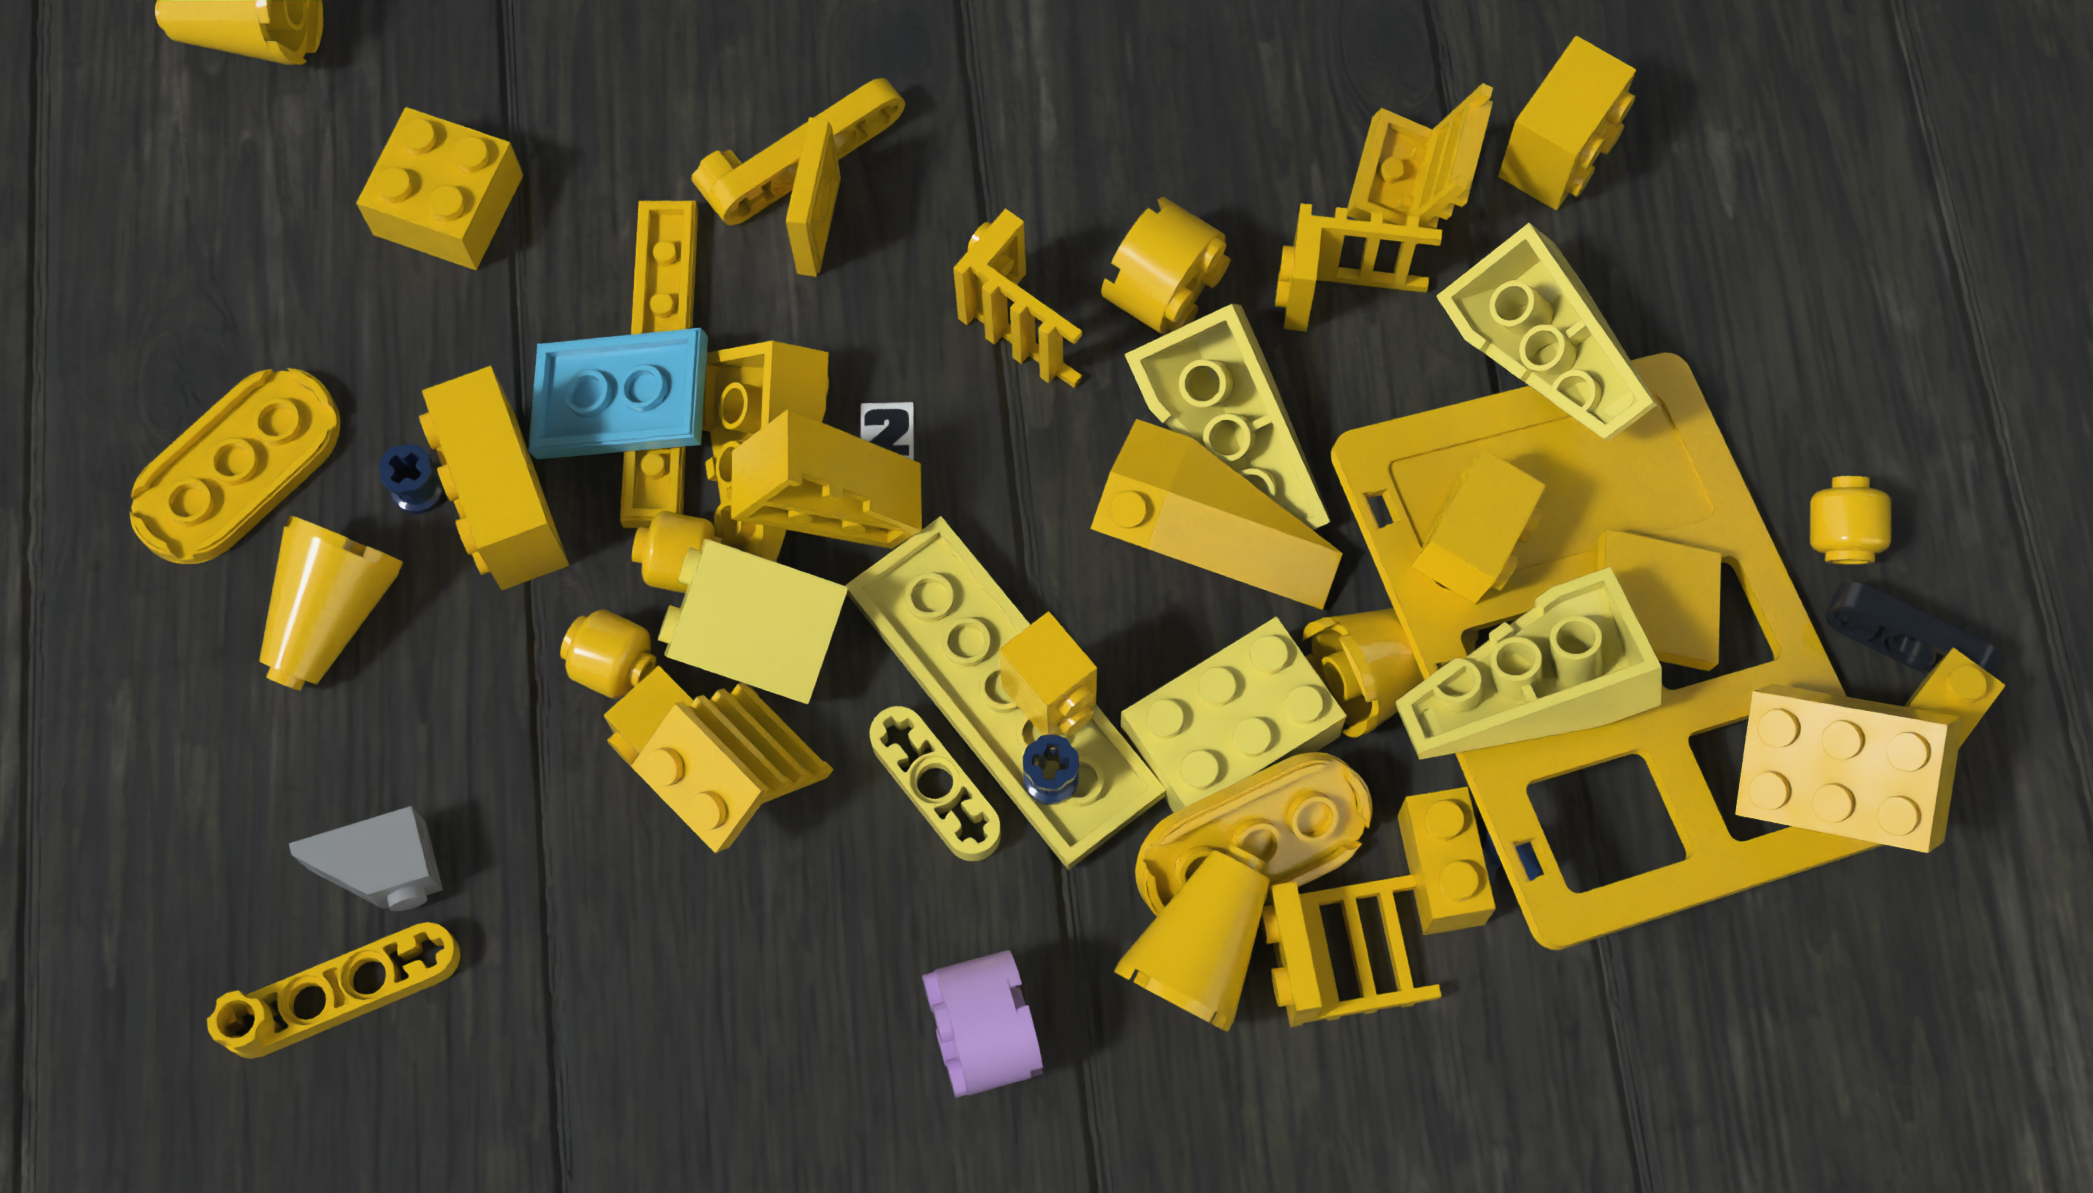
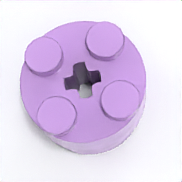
M1010 950L957 963L922 975L930 1009L934 1013L937 1025L935 1030L945 1067L947 1066L955 1098L974 1095L1043 1074L1041 1069L1043 1068L1033 1020L1029 1006L1025 1005L1020 987H1016L1022 985Z

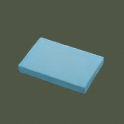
M701 328L537 344L528 452L536 459L701 445L708 336Z

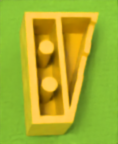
M787 409L732 451L731 519L893 549L922 531L921 463Z

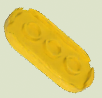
M287 368L289 371L274 372L272 369L249 375L149 463L136 479L131 493L133 499L132 513L130 512L131 525L140 540L154 554L167 561L180 564H195L206 562L222 555L243 538L326 461L337 443L340 432L339 411L334 399L317 378L305 371Z
M1309 752L1287 758L1178 810L1160 821L1145 838L1138 853L1135 874L1139 893L1151 911L1158 916L1213 850L1226 855L1230 845H1233L1265 862L1260 873L1270 879L1265 899L1266 903L1271 885L1296 881L1297 887H1300L1339 868L1353 857L1362 844L1358 839L1363 834L1365 826L1369 829L1372 818V799L1368 787L1356 771L1333 755Z

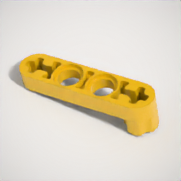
M878 78L866 83L814 118L829 120V123L832 125L836 153L839 160L891 126L902 114L905 101L887 79ZM808 122L743 164L731 149L724 152L717 150L701 160L698 169L692 174L691 181L726 225L733 226L748 220L793 190Z
M430 922L416 924L247 995L239 990L224 994L216 1000L215 1011L207 1018L208 1031L214 1041L225 1046L240 1057L254 1059L266 1056L446 980L458 967L461 957L459 944L454 936L439 924ZM427 939H430L437 946L444 945V949L436 953V965L429 968L421 960L406 964L402 967L409 977L401 980L400 969L390 956L392 952L397 951L398 955L404 961H407L423 953L421 943ZM375 961L382 963L386 970V978L382 987L375 993L368 995L357 993L354 988L353 979L358 968L367 962ZM306 987H321L326 995V1003L322 1012L312 1019H299L294 1012L296 996ZM274 1001H277L278 1011L283 1020L288 1024V1028L282 1030V1025L273 1020V1016L278 1014L271 1005ZM248 1013L255 1017L250 1031L244 1036H236V1031L244 1027L243 1017Z

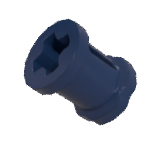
M408 443L403 446L391 447L384 453L379 462L380 480L391 492L395 504L402 511L410 514H424L432 511L440 504L445 490L438 471L432 466L431 457L422 447Z
M1051 734L1042 735L1035 742L1029 744L1023 755L1024 786L1028 794L1037 802L1046 805H1058L1067 801L1075 793L1079 783V757L1069 741L1064 737ZM1047 761L1059 762V770L1055 774V779L1048 780L1043 778L1042 770H1045Z

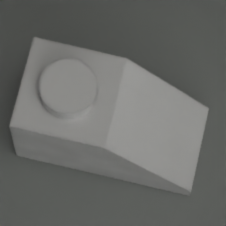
M412 806L289 843L292 856L308 870L382 909L389 907L391 911L409 910L424 904L427 901L426 895L443 890L426 821Z

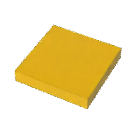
M809 117L787 212L786 226L797 274L817 277V274L821 271L841 176L832 125L829 123V120Z
M1606 528L1598 537L1596 572L1608 567L1612 568L1658 661L1705 671L1713 669L1719 661L1721 553Z

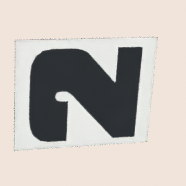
M913 402L861 403V439L914 460Z

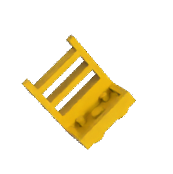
M1482 83L1433 129L1381 108L1371 120L1347 207V216L1359 221L1370 222L1372 211L1384 212L1383 223L1404 226L1407 215L1420 216L1419 227L1436 229L1439 217L1447 220L1452 216L1454 204L1463 207L1469 197L1493 101L1489 99L1491 98L1493 87Z
M1300 204L1294 245H1283L1278 275L1275 307L1286 308L1284 329L1307 332L1316 280L1427 293L1429 277L1408 275L1416 243L1440 246L1442 230L1419 227L1420 216L1407 215L1404 226L1383 223L1384 212L1372 211L1370 222L1347 219L1348 208L1336 207L1335 216L1332 218L1311 215L1312 204ZM1345 235L1366 238L1360 270L1338 267ZM1380 239L1401 241L1394 273L1373 271Z
M1005 208L992 224L985 222L975 231L968 244V252L953 268L958 319L968 325L975 317L984 324L985 339L995 345L1003 337L1012 344V357L1020 364L1030 356L1039 363L1040 378L1050 383L1055 376H1058L1075 388L1082 380V375L1063 362V337L1075 345L1081 338L1082 331L1017 285L1026 275L1024 221ZM1007 297L1015 302L1010 307L1011 325L1008 323ZM1035 317L1043 322L1038 328L1039 345L1036 343Z
M743 682L737 684L731 693H728L724 688L717 690L710 700L704 695L698 696L688 707L683 702L676 703L631 766L715 854L730 848L762 803L826 779L834 770L826 761L823 762L782 721L752 687Z
M1414 874L1299 894L1296 881L1271 885L1267 902L1262 910L1260 924L1265 944H1273L1278 968L1271 970L1273 988L1278 1007L1286 1006L1290 1027L1302 1026L1303 1023L1327 1019V1021L1340 1019L1341 1016L1363 1012L1364 1014L1375 1013L1380 1009L1401 1006V1008L1414 1006L1415 1003L1437 1000L1442 997L1439 984L1414 988L1393 893L1416 889L1417 885ZM1377 896L1398 990L1397 992L1380 995L1376 994L1356 899ZM1339 902L1341 903L1361 998L1340 1002L1319 908L1322 905Z

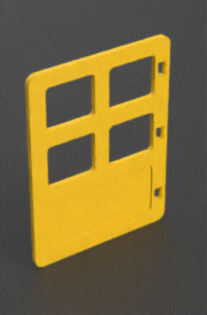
M1665 352L1631 360L1657 406L1609 442L1531 386H1526L1349 430L1340 435L1331 450L1333 466L1399 622L1408 638L1424 680L1454 658L1464 659L1468 656L1461 641L1462 634L1516 620L1535 607V599L1550 588L1596 572L1598 537L1606 528L1720 552L1721 563H1727L1734 569L1771 647L1774 661L1676 690L1667 689L1662 685L1660 706L1615 722L1589 729L1455 753L1529 929L1539 944L1551 950L1566 949L1885 845L1794 826L1744 842L1733 839L1727 830L1689 746L1688 739L1690 736L1749 719L1752 692L1771 684L1847 696L1689 365L1681 357L1673 353ZM1483 447L1544 483L1546 487L1535 506L1544 512L1539 524L1528 541L1524 544L1517 540L1511 552L1512 555L1519 558V562L1511 577L1500 591L1491 586L1480 600L1474 604L1411 567L1460 475ZM1382 495L1394 523L1379 528L1367 499ZM1630 754L1640 755L1647 763L1685 848L1686 859L1587 892L1574 893L1567 887L1527 795V785ZM1531 842L1544 875L1538 876L1531 881L1515 847Z

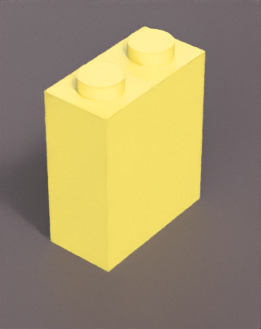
M704 539L701 550L689 547L678 582L688 585L680 608L669 605L658 636L659 641L668 643L664 655L668 658L809 704L848 587L709 539Z

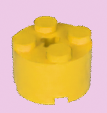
M1161 197L1157 200L1161 211L1156 213L1152 209L1147 208L1132 226L1118 248L1111 264L1118 267L1120 271L1115 284L1106 278L1104 279L1102 296L1157 332L1166 334L1170 330L1173 332L1192 323L1198 311V306L1194 302L1205 285L1213 288L1218 284L1229 266L1230 258L1223 254L1227 245L1224 233L1166 197Z

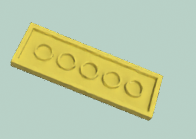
M941 516L845 585V587H848L847 595L1068 870L1165 797L1166 789L1097 705L1092 708L1095 712L1092 719L1079 731L1068 737L1063 732L1058 734V736L1066 738L1071 747L1078 753L1079 783L1075 793L1067 801L1058 805H1046L1037 802L1028 794L1024 786L1023 755L1026 747L1035 742L1042 734L1002 688L999 649L1030 626V623ZM1047 761L1045 770H1042L1043 778L1048 780L1055 779V774L1059 770V762Z

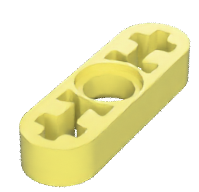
M894 706L881 711L874 718L870 727L872 748L880 762L957 857L966 861H980L993 854L1001 839L1000 821L993 807L916 712L902 706ZM892 725L900 731L908 727L912 729L908 733L909 741L919 758L912 763L907 772H903L901 768L910 765L909 757L901 746L896 743L889 747L885 746L888 742L886 729ZM927 748H929L932 751L931 753L923 755L924 751ZM933 768L943 769L953 778V786L950 792L938 799L925 797L917 787L920 776L925 771ZM965 794L970 798L961 802L962 811L974 824L983 819L987 822L983 827L985 840L977 843L971 837L963 842L958 839L962 835L961 823L950 810L959 803ZM950 811L945 819H941L938 814Z

